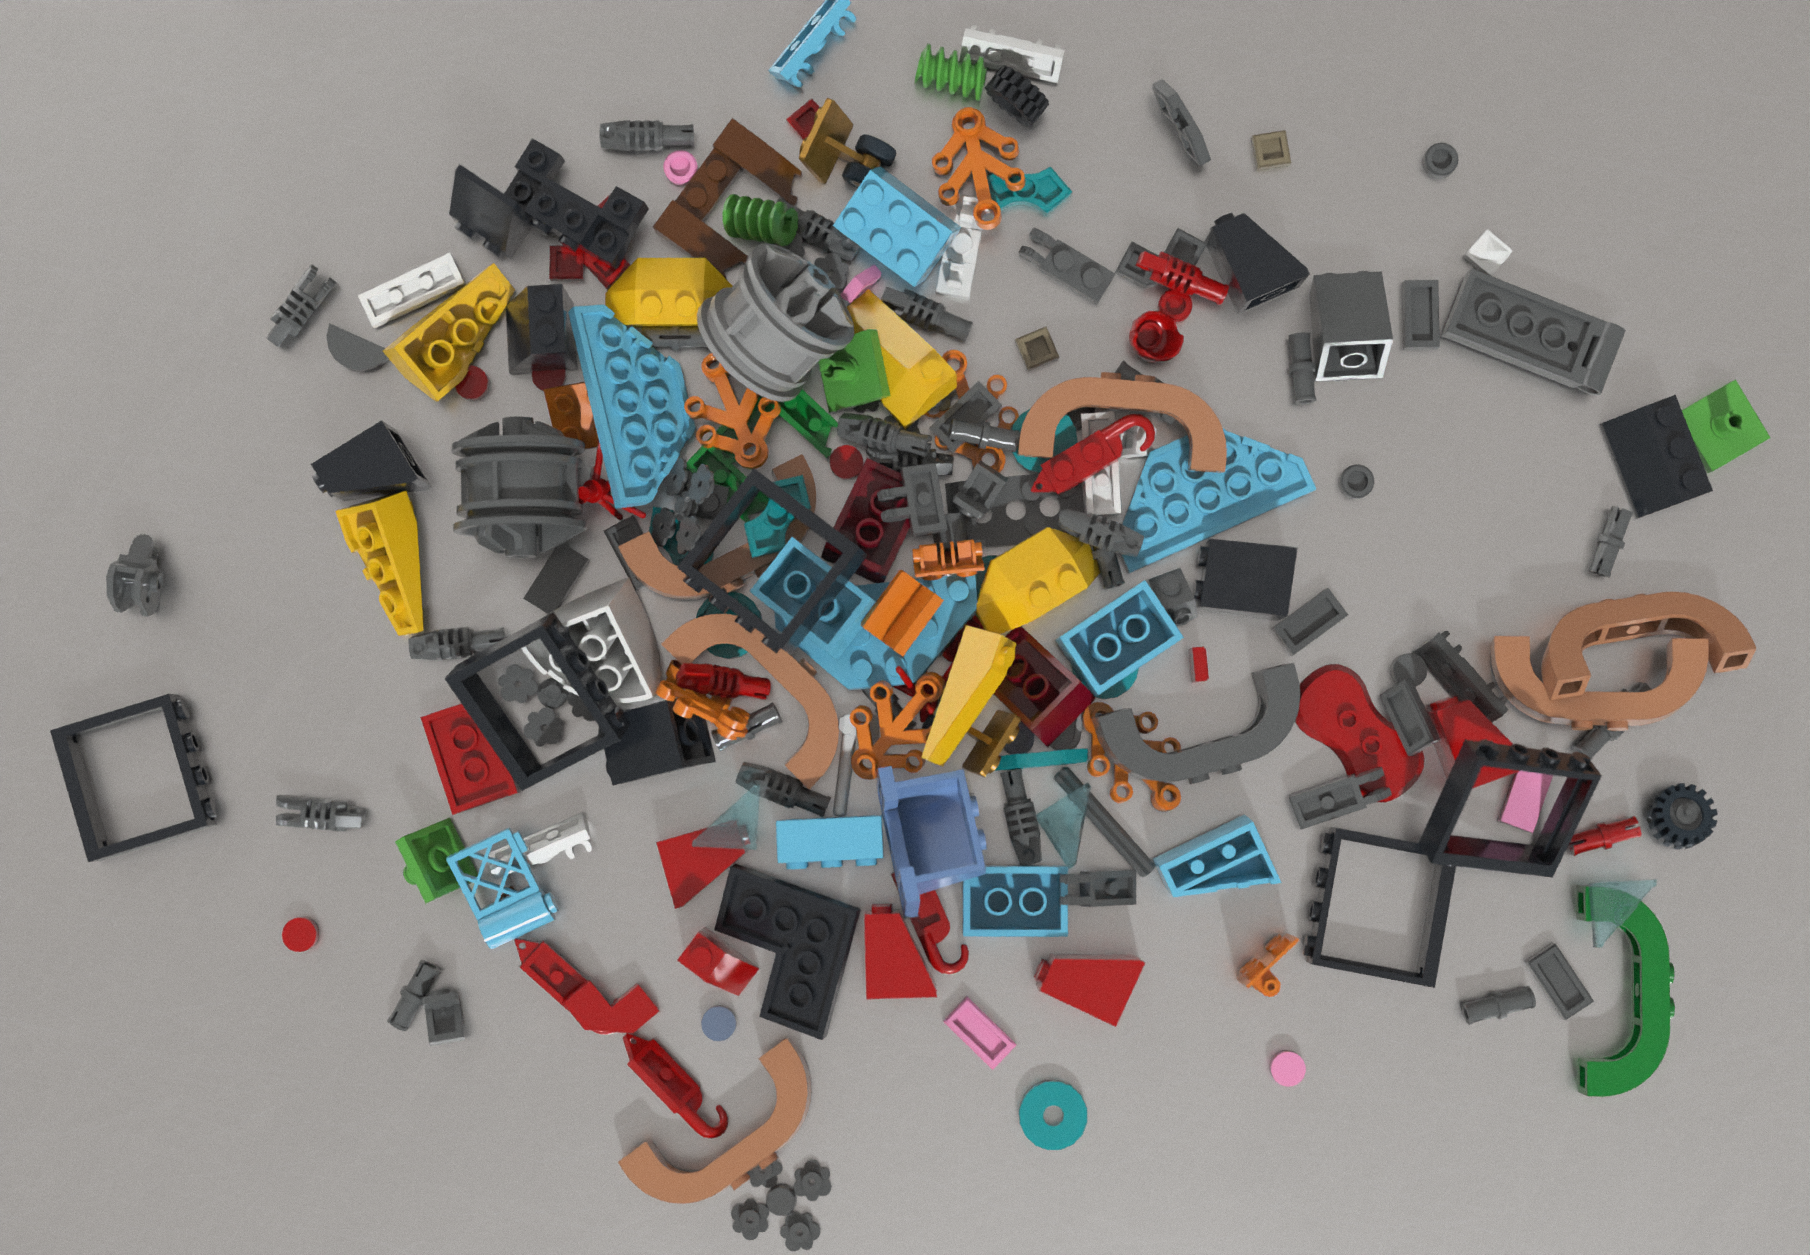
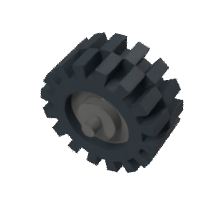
M1679 783L1659 793L1655 797L1656 799L1651 801L1649 805L1652 810L1647 812V818H1652V822L1648 824L1649 829L1655 828L1657 830V833L1653 836L1657 840L1662 837L1665 839L1662 843L1663 845L1668 847L1673 844V849L1678 850L1683 847L1685 849L1692 848L1706 840L1714 832L1711 829L1716 827L1717 820H1713V817L1718 815L1717 809L1710 808V805L1714 804L1713 799L1710 798L1706 801L1704 798L1707 793L1706 791L1701 789L1697 792L1695 791L1696 785L1690 784L1685 787V783Z

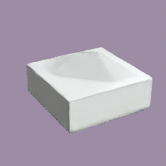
M1487 229L1463 257L1480 272L1492 276L1513 250Z

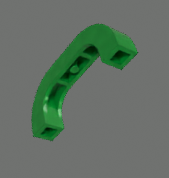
M1576 885V919L1611 922L1625 933L1631 946L1632 1030L1630 1037L1618 1052L1610 1056L1578 1057L1579 1093L1587 1097L1619 1095L1644 1083L1656 1071L1666 1053L1670 1038V1018H1673L1675 1014L1674 1000L1670 997V983H1673L1675 976L1674 966L1670 963L1669 946L1664 929L1656 915L1641 900L1627 892L1596 885Z

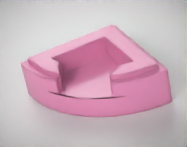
M874 264L856 275L840 294L842 299L851 304L859 297V294L865 287L870 284L873 285L881 277L882 272Z

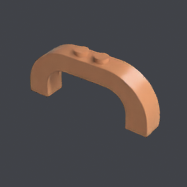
M1101 372V378L1082 377L1062 382L1049 389L1034 403L1020 431L1017 456L1051 459L1053 457L1057 425L1072 410L1082 407L1162 413L1177 420L1187 433L1189 439V471L1224 473L1226 469V439L1221 423L1211 407L1199 396L1185 388L1172 384L1156 383L1155 376L1135 375V381L1121 380L1122 374Z
M803 454L773 468L771 475L775 481L803 475L811 506L810 511L815 513V482ZM795 518L786 531L785 545L791 537L802 543L809 528ZM649 531L618 546L630 571L650 590L665 597L681 600H694L711 596L704 588L698 593L682 581L686 574L680 571L677 565L672 564L663 557ZM746 543L704 564L699 572L722 590L725 589L727 593H731L745 585L743 581L745 578L753 574L760 578L780 552L752 559L749 545Z
M1684 592L1637 594L1629 598L1605 599L1597 603L1587 604L1565 615L1555 626L1542 659L1541 674L1549 699L1554 700L1584 694L1591 673L1582 651L1590 646L1662 634L1679 635L1691 639H1708V661L1714 673L1747 668L1757 647L1743 623L1729 610L1712 600Z
M705 615L677 628L661 645L681 664L692 663L704 650L713 645L723 643L737 645L749 652L803 706L808 717V733L801 747L784 765L810 789L830 766L837 749L839 737L836 710L825 689L813 677L817 671L804 658L798 662L782 649L776 654L761 642L764 635L757 629L749 633L737 624L735 619L738 616Z
M1494 636L1491 641L1493 674L1500 690L1510 703L1524 714L1536 720L1551 724L1571 725L1572 730L1580 731L1592 730L1593 725H1607V730L1626 731L1628 726L1647 725L1668 718L1682 708L1699 689L1707 670L1709 655L1708 639L1672 638L1666 645V675L1661 685L1655 689L1646 692H1584L1583 695L1550 700L1543 682L1539 680L1531 666L1530 636Z
M786 1038L759 1058L773 1079L777 1092L775 1109L766 1123L708 1166L695 1172L675 1168L663 1157L652 1140L646 1141L618 1162L631 1182L644 1193L658 1200L677 1204L693 1203L712 1197L729 1186L733 1190L738 1189L751 1179L748 1172L759 1165L763 1170L779 1158L776 1152L786 1145L801 1128L811 1102L812 1091L809 1069L794 1041L791 1038Z

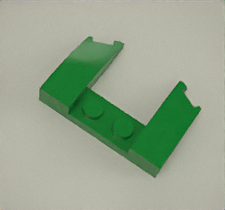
M803 389L790 401H778L781 406V412L778 416L821 455L828 459L832 449L826 447L831 427L838 429V422ZM759 395L747 423L751 434L761 416L758 409V403L763 398L761 395ZM775 404L766 405L764 411H772ZM721 425L716 430L718 435L738 440L736 432L732 428ZM701 446L687 461L686 469L692 474L697 473L701 464L707 465L709 470L713 472L715 485L731 487L730 498L746 479V476L733 465L736 462L735 454L715 447L704 448ZM759 492L740 518L745 523L749 522V515L763 511L768 504L769 498Z

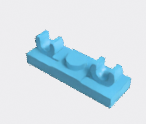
M825 0L768 71L776 79L786 80L792 86L801 88L803 84L797 78L798 70L802 68L807 74L814 73L813 67L809 63L804 62L805 59L812 54H816L824 47L827 41L825 37L830 31L835 35L844 36L845 32L839 26V21L842 17L848 22L854 23L856 21L855 15L851 11L846 10L851 2L849 0Z

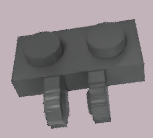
M936 463L902 467L900 472L903 487L888 488L877 493L880 502L897 501L902 498L906 500L907 507L888 509L882 512V521L896 522L909 518L912 537L945 533L947 531Z

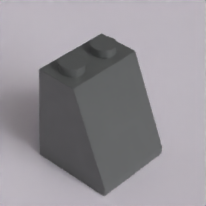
M1382 271L1314 275L1310 290L1313 357L1316 363L1315 381L1383 378L1393 342V335Z

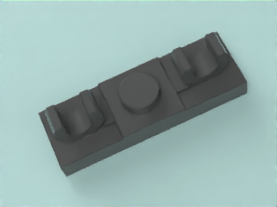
M1448 631L1437 633L1414 651L1415 654L1423 658L1427 667L1453 696H1457L1458 701L1470 700L1491 722L1499 719L1509 710L1505 706L1508 701L1507 697L1503 696L1499 699L1493 693L1492 689L1496 684L1491 682L1486 685V682L1464 657L1459 655L1462 646L1458 644L1453 648L1446 640L1450 635Z

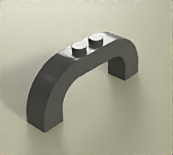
M1286 663L1253 672L1259 696L1258 711L1253 722L1237 734L1177 751L1161 753L1149 747L1141 738L1132 708H1123L1091 717L1097 738L1105 753L1118 767L1133 776L1145 780L1175 782L1189 779L1190 784L1210 779L1209 773L1221 770L1222 775L1242 770V763L1261 758L1274 750L1292 729L1300 704V685L1295 664Z

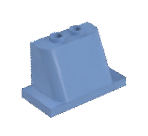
M892 766L878 768L876 789L904 919L917 917L920 894L985 874L986 867L982 850L987 849L983 829L977 830L974 818L979 816L976 796H969L964 769L895 782Z

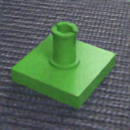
M867 329L854 334L852 341L846 347L837 350L829 358L819 360L829 413L842 412L891 396L877 329Z
M1736 379L1682 410L1703 466L1708 473L1713 472L1771 438Z
M450 817L395 841L406 863L403 869L404 878L409 884L417 885L426 904L460 889L446 858L465 847ZM469 856L457 861L463 873L474 877L478 876Z

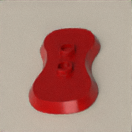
M1329 664L1316 669L1299 684L1300 704L1295 720L1297 726L1309 737L1333 750L1342 761L1347 776L1354 773L1356 776L1361 772L1382 767L1384 776L1378 780L1359 785L1362 795L1381 787H1389L1392 795L1377 801L1385 803L1400 797L1415 784L1424 768L1425 758L1423 751L1415 756L1407 755L1393 723L1383 717L1373 705L1366 685L1356 672L1340 664Z

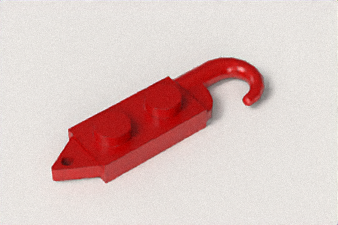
M1129 414L1102 430L1096 431L1041 464L1042 470L1030 491L1032 493L1057 492L1060 496L1115 463L1122 456L1123 445L1119 435L1133 426H1139L1145 430L1146 439L1140 446V451H1146L1151 447L1155 439V429L1152 422L1141 414ZM1038 484H1042V488L1040 490L1037 489Z
M893 872L891 873V876L897 888L896 878ZM935 890L920 894L918 916L912 917L910 920L928 961L935 970L942 974L951 975L958 973L968 962V947L966 944L961 945V956L955 963H947L943 960L936 944L943 941L950 931L949 920Z
M515 938L514 941L521 960L519 967L567 1009L562 1001L584 984L587 979L544 940L535 942ZM525 943L526 946L524 948H520L519 944ZM593 1031V1032H595V1033H597V1034H601V1035H608V1034H611V1033H615V1032H605V1031Z
M628 1033L623 1036L624 1045L630 1060L627 1065L674 1114L678 1113L702 1137L718 1138L725 1133L728 1127V1117L721 1105L716 1106V1111L720 1118L719 1124L717 1126L708 1125L696 1113L702 1103L700 1087L654 1039L647 1041Z

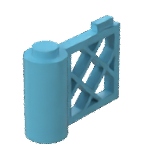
M510 827L446 858L477 919L480 932L491 950L556 920L554 913L559 911L554 896L551 892L545 894L540 888L523 852L528 851V847L520 831L513 833ZM505 838L512 850L509 862L489 856L492 845ZM487 847L485 855L478 853V851ZM467 856L483 860L477 877L463 873L457 861ZM514 857L520 866L512 864ZM486 862L506 868L501 885L481 879ZM510 870L524 874L530 885L519 891L504 887ZM467 881L475 883L473 890L470 888ZM478 885L498 891L494 903L483 908L480 907L475 897ZM502 893L509 895L505 898L500 899Z

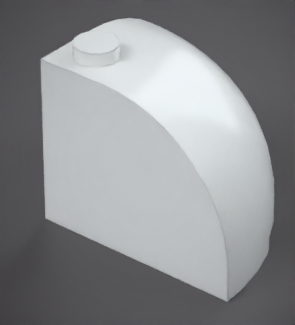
M629 577L587 593L552 611L556 614L562 625L568 627L570 637L578 649L587 655L589 665L597 677L605 682L609 695L615 703L637 702L655 696L661 678L658 647L651 623ZM540 638L521 648L542 674H549L553 679L564 685L563 689L578 695Z

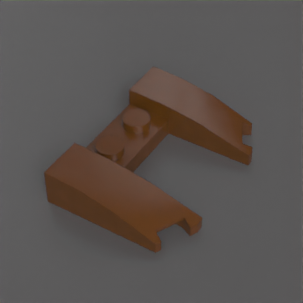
M733 118L713 143V150L675 201L672 199L653 225L656 234L690 258H706L725 278L726 276L723 271L740 262L745 264L748 255L704 222L741 171L777 197L783 198L794 206L797 205L798 196L791 195L794 175L802 177L800 169Z

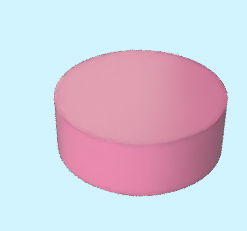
M676 150L666 157L663 168L667 179L672 184L686 186L697 172L698 165L691 153L685 150Z
M1288 1050L1278 1052L1270 1062L1271 1076L1280 1085L1287 1087L1295 1086L1305 1076V1063L1295 1052Z

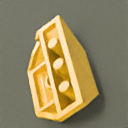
M637 258L605 293V305L615 313L614 317L628 328L631 326L634 328H642L643 326L698 327L697 311L700 305L706 299L714 297L721 289L732 288L733 286L706 258Z
M1046 527L992 559L982 582L976 604V614L983 628L986 631L997 634L1005 633L1034 621L1088 588L1100 574L1097 560H1093V551L1089 544L1080 542L1079 538Z

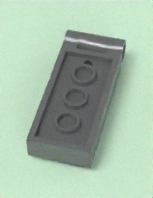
M1470 269L1465 274L1441 336L1571 388L1576 387L1589 394L1601 395L1626 330L1617 324L1601 320L1475 269ZM1568 345L1572 347V351L1568 349Z

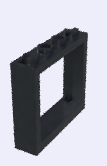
M753 468L696 542L695 547L689 551L677 568L686 574L682 581L698 593L704 588L712 595L708 601L719 610L726 613L728 609H731L738 615L735 619L737 624L749 633H752L754 629L762 633L764 637L761 642L776 654L782 649L792 655L868 555L860 547ZM759 492L842 553L781 634L699 572L700 568Z
M554 612L457 664L444 678L522 791L620 741L630 727V724L623 715L624 710L616 705L609 695L607 685L601 678L597 677L589 665L587 655L578 649L570 637L568 627L562 625ZM539 638L603 731V733L541 765L477 674L482 669Z
M166 694L50 730L88 862L102 861L217 825L215 819L217 815L214 808L217 805L213 797H209L205 785L209 782L208 774L204 765L199 764L196 751H199V743L193 731L190 732L186 720L190 716L189 709L185 708L183 699H180L178 694ZM163 709L194 819L109 845L77 735Z
M1465 739L1418 843L1431 864L1553 878L1602 775L1591 762V758L1580 752L1569 754L1557 752L1550 748H1542L1540 750L1527 748L1520 744H1512L1510 746L1496 744L1490 740L1473 741ZM1482 766L1567 777L1535 845L1451 835Z
M1330 827L1329 833H1324L1321 843V853L1325 854L1323 867H1318L1315 877V887L1319 888L1317 901H1312L1309 911V921L1313 922L1311 935H1306L1303 944V955L1307 956L1306 962L1312 965L1435 988L1456 866L1435 864L1416 972L1323 955L1321 952L1341 839L1426 855L1419 843Z

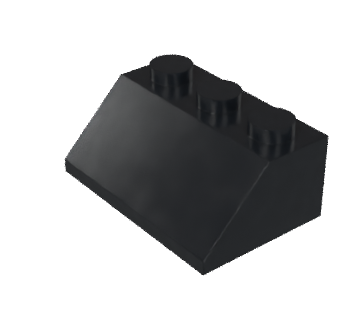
M1676 395L1600 424L1637 519L1713 491Z

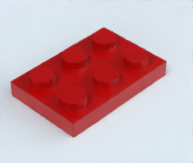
M462 704L420 717L452 815L520 793L516 781Z

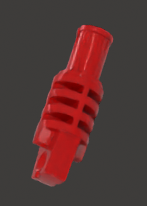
M1146 251L1140 253L1135 265L1150 272L1151 276L1149 279L1187 296H1192L1195 293L1218 305L1223 303L1229 290V285L1202 275L1203 271L1199 267L1162 251L1159 256Z
M683 663L676 674L677 686L705 695H717L730 699L737 698L740 695L765 700L771 688L768 678L748 676L737 668L721 667L720 665L708 663Z

